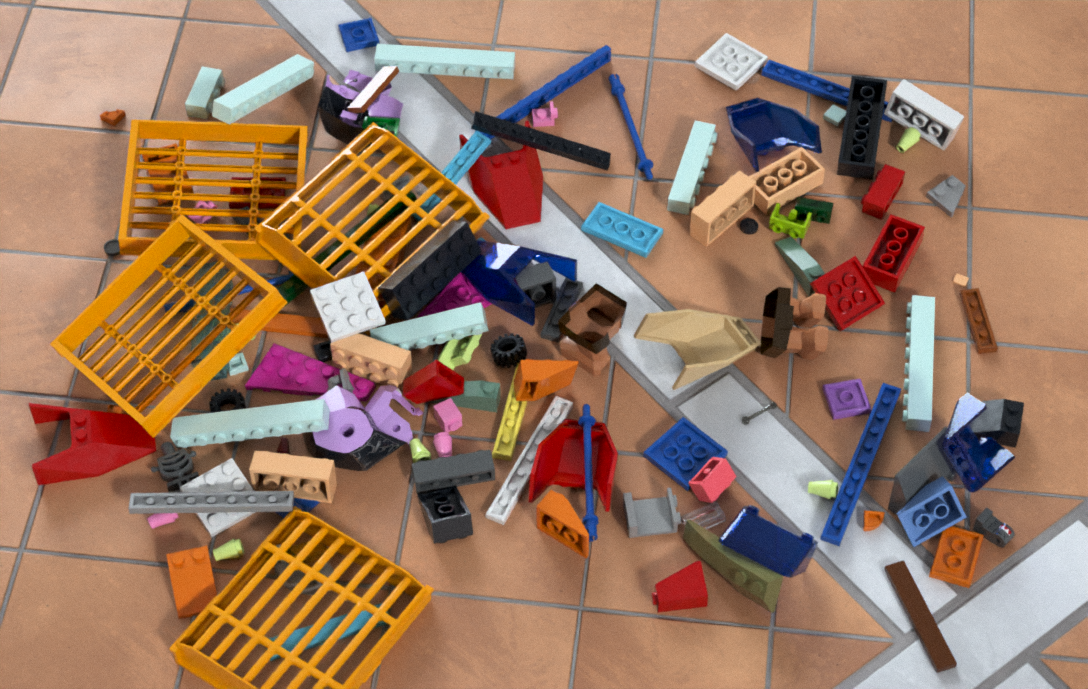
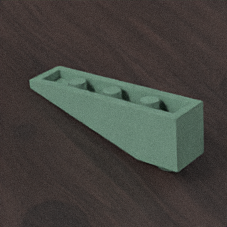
M792 237L775 242L776 248L808 297L815 292L810 283L825 274L820 265Z
M482 380L464 381L463 394L430 402L441 403L451 398L457 407L497 413L501 398L500 383Z

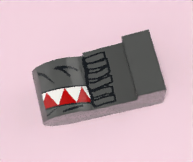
M987 507L975 520L973 530L983 534L984 538L998 547H1005L1015 536L1013 529L994 517L993 511Z

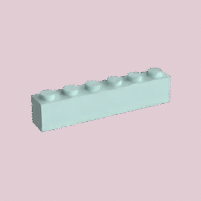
M700 121L694 122L668 197V211L689 215L690 209L695 207L696 198L694 197L699 195L701 186L699 182L704 180L705 171L703 170L708 168V155L712 156L714 148L712 144L717 141L716 125Z
M480 302L370 329L371 338L406 350H413L417 348L423 349L433 344H443L454 339L460 340L470 335H480L489 330L486 313Z

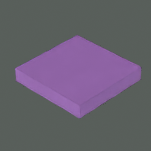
M861 379L823 385L822 390L833 420L871 413V407Z

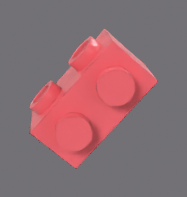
M712 457L688 484L699 501L713 503L737 476L726 458Z

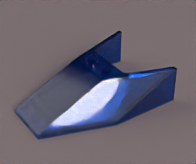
M761 98L751 99L726 107L731 132L756 172H759L758 155L763 156L774 150L780 151L784 147L797 146L816 153H822L819 125L797 109Z
M477 240L482 253L461 271V274L488 302L533 326L535 324V303L514 282V278L532 260H535L540 264L548 262L553 271L575 282L577 280V259L521 246Z

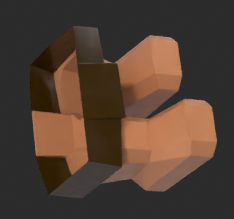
M596 283L558 320L559 332L565 335L560 341V354L568 360L578 361V366L593 376L601 375V370L606 365L610 366L607 346L610 344V339L622 327L627 302Z
M778 287L765 298L761 328V355L776 358L782 353H798L802 359L814 360L826 351L828 343V327H813L824 317L826 296L814 293L800 301L790 296L791 288ZM792 325H797V326H800V327L810 328V329H807V330H806V329H801V328L793 327Z

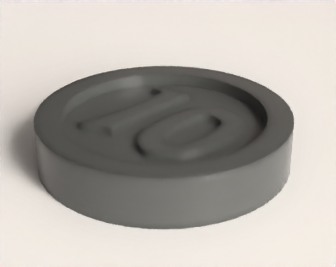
M116 239L107 241L104 244L105 253L109 256L120 254L119 241Z

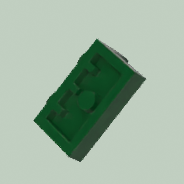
M797 197L795 204L797 219L806 220L807 214L810 212L812 213L811 221L830 224L833 203Z

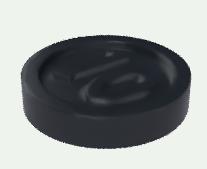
M752 218L743 219L740 223V230L748 235L754 234L758 230V222Z

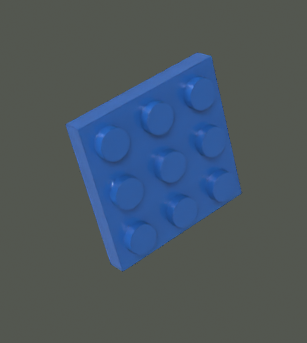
M683 417L643 452V457L688 491L691 489L688 484L689 481L712 457L725 458L728 451Z

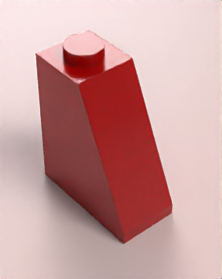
M438 360L433 361L403 380V396L415 404L464 393V377Z
M701 560L688 565L655 584V592L651 593L653 605L657 606L658 613L707 607L708 593Z

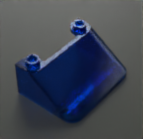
M966 393L955 405L942 443V449L965 488L969 492H976L1009 464L1015 456L998 444L992 437H982L978 441L969 424L987 409V406L969 393Z
M753 505L744 506L718 540L726 547L789 578L806 571L819 543L813 540L814 536L803 532L802 535L798 536L760 517V509Z

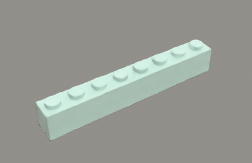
M377 44L374 58L375 71H380L384 66H397L399 72L499 79H513L515 71V52Z
M298 54L215 99L212 117L230 125L312 78L314 62Z
M912 295L911 302H907L906 314H910V316L906 319V329H909V332H906L905 344H908V348H905V359H908V363H905L904 374L907 375V378L904 379L903 390H907V394H904L903 406H906V410H903L902 422H906L905 430L929 432L932 422L935 297Z
M324 399L174 417L170 438L177 448H187L248 439H262L264 437H280L282 435L305 432H319L328 430L330 409Z

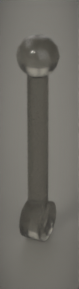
M770 402L769 406L749 417L744 416L742 423L748 425L753 418L769 409H775L777 407L776 402Z

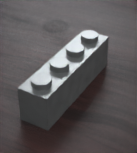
M479 450L473 453H461L456 456L439 457L433 460H421L412 463V473L417 494L455 485L459 487L495 480V467L491 450Z

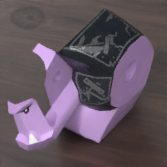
M350 70L343 82L362 92L373 78ZM328 75L325 89L318 104V110L325 131L348 145L365 130L362 128L365 116L400 118L403 103L389 96L392 88L389 83L364 113L349 112V105L360 93L344 85L332 84Z
M393 385L380 386L366 407L362 405L355 394L335 386L316 399H324L330 409L328 430L305 432L302 435L306 447L313 458L334 460L336 468L367 471L408 442L409 445V442L413 439L410 424L389 406L390 400H397L413 415L420 416L424 413L419 407L414 408L402 396L399 388Z

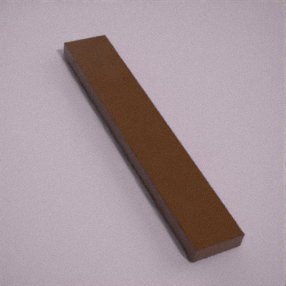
M904 560L885 566L884 571L936 673L956 667L957 662Z

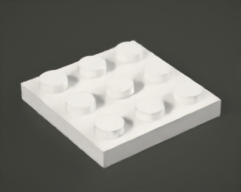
M726 33L695 61V67L737 91L768 62V56Z
M364 272L310 290V295L331 343L381 326L386 322Z
M232 458L180 487L181 492L254 491ZM256 512L195 514L212 538Z

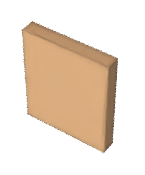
M956 274L953 283L965 287L969 278Z

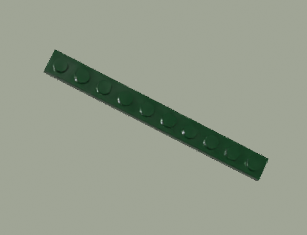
M411 191L406 195L413 202L417 200L415 194ZM391 196L388 200H386L383 204H381L378 208H376L373 212H371L368 216H366L363 220H361L357 225H355L344 235L347 238H349L380 208H382L393 196ZM398 202L364 233L355 244L359 247L405 210L407 206L403 202ZM339 240L335 241L313 260L320 265L342 242ZM346 250L326 270L332 269L353 251ZM293 275L279 286L277 290L290 303L309 286L296 275Z

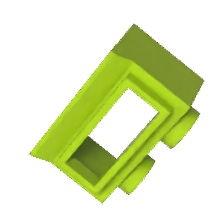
M777 203L770 217L769 229H772L775 233L789 234L792 238L804 239L810 227L812 213L808 212L806 221H801L797 219V211L795 209L790 210L789 216L779 214L780 204Z

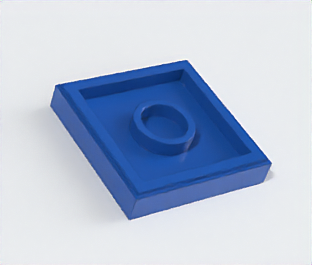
M372 18L338 25L346 52L375 47L377 44H380Z

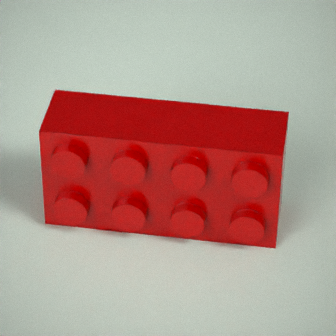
M890 214L862 266L875 286L894 293L896 292L922 243L925 231L924 226Z

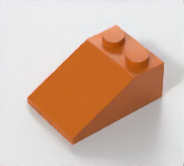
M550 490L536 506L537 529L584 558H587L589 556V533L565 496Z
M207 546L166 554L179 619L199 615L210 601L217 596Z

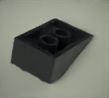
M1007 399L962 403L957 436L1016 448L1020 435L1024 403Z
M456 485L417 494L428 532L434 544L445 543L448 540L457 538L463 539L473 535L471 513Z

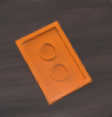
M955 526L942 531L929 577L970 588L984 535Z

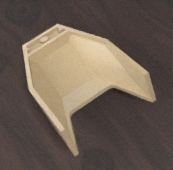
M691 309L647 313L633 335L635 339L671 345L686 365L672 386L673 390L720 370L761 346V342L742 318Z

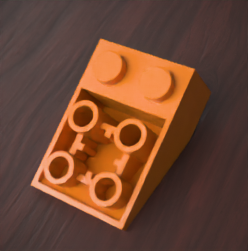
M175 143V144H171V145L164 146V147H160V148H175V149H177L178 146H177V143ZM142 155L143 162L176 163L178 157ZM145 169L148 177L174 178L176 176V170ZM183 171V178H189L187 171ZM151 184L154 192L172 193L175 185ZM182 185V193H194L192 186ZM157 199L159 205L173 202V200Z
M550 359L520 360L514 378L516 401H536L571 385L578 361H553Z

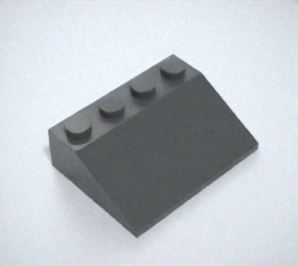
M945 426L895 475L888 509L895 515L927 484L942 476L948 482H952L957 477L959 461L949 428Z

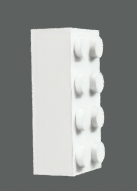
M904 79L893 91L884 112L885 115L904 127L917 129L922 138L943 151L954 139L965 117Z

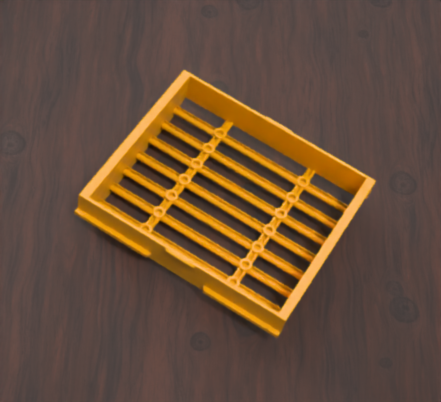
M132 119L118 236L120 255L140 256L158 238L132 237V229L166 230L182 214L192 216L250 217L248 225L194 224L203 231L249 232L247 240H214L238 259L276 260L255 242L257 232L254 231V228L257 226V218H266L273 212L258 210V203L282 204L289 197L260 196L259 188L301 190L304 187L308 126L231 123L229 125L225 122ZM141 139L179 140V147L177 149L141 147ZM186 140L255 143V150L186 149ZM263 143L299 144V153L263 152L262 145ZM140 154L178 156L176 163L140 162ZM185 156L254 158L252 166L187 164L184 161ZM261 159L298 160V167L261 166ZM139 169L176 170L174 178L138 177ZM183 171L253 173V179L183 178ZM260 173L297 175V182L261 181ZM137 184L175 185L172 193L137 191ZM182 185L252 188V194L182 193ZM136 199L173 200V206L142 207L135 206ZM181 200L251 202V209L181 208L180 203ZM298 207V208L295 210V212H292L286 219H289V218H290L293 214H295L300 208ZM134 214L172 215L170 223L133 221ZM302 218L284 234H294V239L301 233ZM188 238L169 257H181L195 241ZM201 247L192 257H202L206 251Z
M373 122L333 157L331 163L301 190H296L254 228V231L257 232L255 242L311 289L343 279L361 261H365L371 266L365 272L368 280L375 273H379L385 278L373 290L376 298L381 294L378 287L452 220L458 221L463 216L471 223L469 227L472 233L475 234L490 216L486 212L483 213L468 194L391 132L380 128ZM370 142L373 143V144H371L364 152H362L359 156H356V155H357L362 149H364ZM379 148L386 156L371 168L364 161ZM350 160L352 161L344 170H342L334 179H332L307 203L304 202L323 184H325L333 175H335L343 166H345ZM391 160H394L400 167L385 179L378 172ZM356 168H361L366 172L322 214L319 215L312 209ZM407 171L414 178L401 190H398L392 183ZM370 179H374L380 184L335 226L326 220ZM421 182L428 189L413 202L406 195ZM388 190L394 195L349 238L340 232L383 191ZM436 194L442 201L429 213L420 208L427 199ZM398 202H403L408 207L363 250L355 244L364 233ZM449 205L456 212L441 225L434 218ZM298 207L300 208L295 214H293V215H292L285 223H283L278 229H274V228L277 227L284 219H286L294 210H296ZM412 213H416L422 218L378 261L369 256ZM304 215H309L314 219L292 241L283 235ZM426 225H431L436 229L392 273L383 267ZM318 226L325 228L328 233L306 253L298 247ZM332 238H337L342 242L320 265L312 259ZM346 250L353 251L356 256L335 276L326 270ZM387 304L381 309L385 319L392 314ZM370 329L364 331L368 336L370 335Z
M181 214L50 345L61 357H65L154 438L288 302L273 285ZM189 237L195 241L170 268L162 265ZM201 247L206 251L182 277L174 275ZM212 257L218 260L193 287H189L186 284ZM224 266L230 270L205 296H200L197 293ZM155 270L159 271L162 276L113 325H109L105 320ZM236 275L242 279L216 306H212L209 303ZM168 280L174 284L124 334L117 332ZM247 285L253 288L228 315L221 313ZM181 289L185 295L135 344H131L128 340ZM259 294L264 297L238 325L232 322ZM192 298L197 304L146 354H143L140 349ZM203 308L208 311V314L158 364L151 361ZM214 318L220 321L170 373L163 371ZM99 326L105 331L79 358L72 354ZM226 327L230 329L231 332L179 384L174 380ZM110 337H113L116 342L88 368L84 363ZM122 346L127 349V352L101 378L95 374ZM133 356L139 360L112 388L106 384ZM144 366L149 368L150 372L124 398L118 394ZM156 376L162 380L135 408L129 404ZM170 386L173 390L144 417L141 413Z
M294 506L293 511L284 517L251 555V559L223 591L210 601L169 650L173 652L176 664L215 689H258L250 684V682L272 656L276 654L284 658V661L260 689H271L291 665L297 666L301 671L286 689H297L307 676H313L319 680L312 689H323L327 686L332 689H359L429 603L434 588L429 585L423 586L408 571L314 515L301 511L300 508ZM303 532L313 537L296 557L286 553ZM319 542L329 546L312 568L303 563ZM336 551L344 555L345 559L329 577L319 573ZM279 560L289 564L241 621L231 616ZM354 561L362 566V568L344 588L336 583V581ZM295 570H300L306 574L258 631L248 626ZM369 572L379 576L362 598L352 593ZM312 580L322 584L274 642L265 637V634ZM387 581L396 588L382 605L377 608L369 602ZM328 590H333L339 594L291 652L281 647ZM404 591L414 597V599L400 616L395 619L386 612ZM349 600L356 604L308 663L298 657L344 601ZM366 610L373 615L325 674L315 668L361 611ZM379 621H384L391 626L343 685L332 679ZM224 623L234 627L209 657L200 652ZM244 633L251 638L226 668L216 662L240 634ZM257 644L268 648L243 678L233 673Z

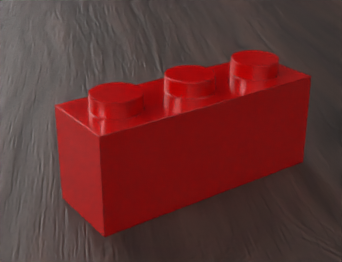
M887 164L884 165L882 170H878L875 182H871L868 194H864L862 197V213L882 220L903 185L905 171Z

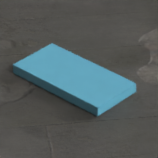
M598 202L581 226L582 231L647 258L663 234L662 228L601 202Z

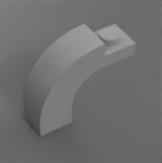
M279 560L274 566L277 578L289 565L283 560ZM329 561L319 571V573L326 577H329L334 571ZM295 570L283 585L292 591L306 574L300 570ZM312 580L300 594L314 595L322 584Z

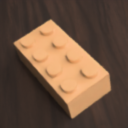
M803 147L795 150L749 176L756 181L754 204L767 216L773 212L777 203L780 204L781 208L797 197L823 184L825 168Z
M741 171L731 175L726 183L718 186L712 195L707 196L699 206H695L692 209L690 236L706 247L710 245L754 206L756 181Z
M359 333L330 344L333 367L338 369L345 368L347 372L371 380L374 383L393 385L399 388L400 391H403V380L413 375L411 351Z
M269 451L254 452L249 469L254 491H294V498L332 504L337 486L334 460L289 455L287 453H272Z

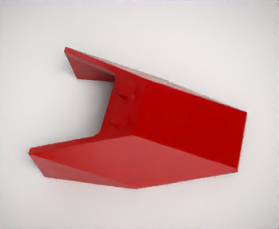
M529 120L525 121V127L531 128ZM463 134L459 135L460 150L468 141ZM523 145V148L517 151L489 157L480 155L466 173L473 193L505 230L541 222L543 173L537 150Z
M29 403L35 424L70 419L71 447L32 464L38 485L98 477L157 452L156 438H153L129 414Z
M565 419L538 445L530 473L529 503H533L551 485L579 487L585 490L583 427L578 424V420ZM595 422V425L591 427L593 489L597 491L605 512H609L618 452L605 423Z

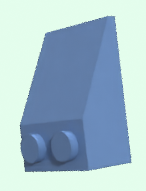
M943 476L924 486L897 513L913 547L967 518L951 484Z

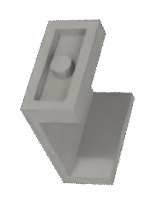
M667 488L666 497L633 501L631 492L623 493V509L629 538L677 532L678 524H681L680 512H676L677 497L672 494L671 488Z

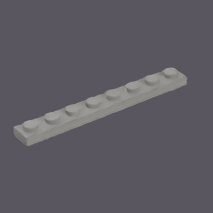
M294 491L131 493L128 509L129 514L293 511Z

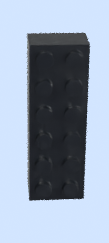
M852 76L837 175L873 180L887 80Z
M452 220L378 287L394 318L409 320L482 253L466 221Z

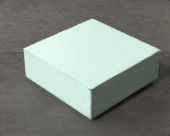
M833 104L823 114V119L838 127L845 119L846 111Z
M243 352L236 354L226 364L230 376L249 370Z

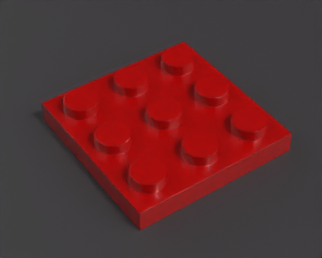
M856 255L810 283L815 293L826 296L825 309L839 332L886 304Z

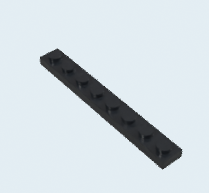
M477 111L473 115L471 126L473 130L606 171L610 166L611 153Z

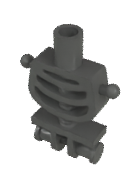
M165 442L160 447L164 456L157 459L158 466L151 467V472L160 471L161 478L169 482L167 483L169 493L181 492L180 487L199 477L198 472L192 473L194 470L192 457H195L197 453L191 451L188 454L184 448L175 451L171 442Z

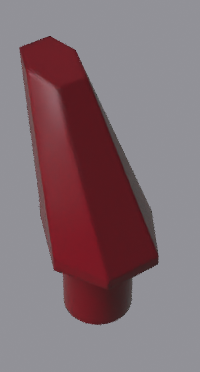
M281 438L277 453H287L290 455L287 438Z

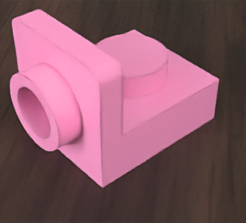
M550 101V108L532 109L533 127L554 126V119L558 118L557 108H554L553 101Z
M199 201L194 208L216 209L218 206L211 201ZM188 215L190 219L198 224H207L213 217Z

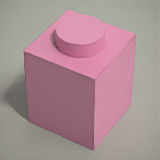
M451 398L433 406L434 417L444 432L455 431L462 426V414Z

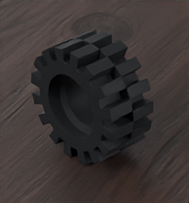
M510 333V336L504 334L505 337L503 338L499 336V340L495 339L490 348L497 366L501 365V368L505 366L511 368V365L516 367V363L526 359L527 349L522 337L518 334L514 336V333Z
M227 388L226 392H224V389H221V393H214L215 397L212 396L211 401H209L211 413L225 411L220 409L225 404H234L235 407L231 410L246 409L242 393H237L235 389L232 392L230 388Z

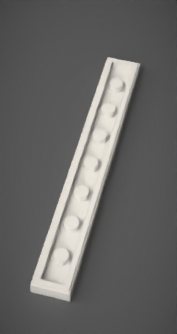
M558 396L554 397L486 512L487 519L502 525L505 524L530 481V473L538 445L567 418L573 408V402Z

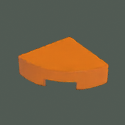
M116 109V111L103 112L100 118L115 126L126 114L125 111Z
M109 404L107 407V412L127 414L118 405Z
M864 510L863 531H871L878 528L883 522L885 512Z

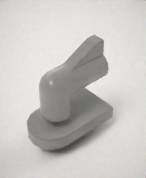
M345 368L340 369V375L328 379L327 392L342 383L343 389L352 393V390H355Z

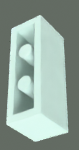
M201 67L185 103L187 116L208 119L213 110V102L219 98L220 90L225 85L222 70Z

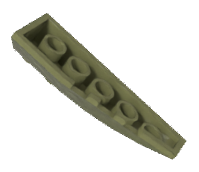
M690 519L687 520L683 539L740 594L773 613L784 576Z

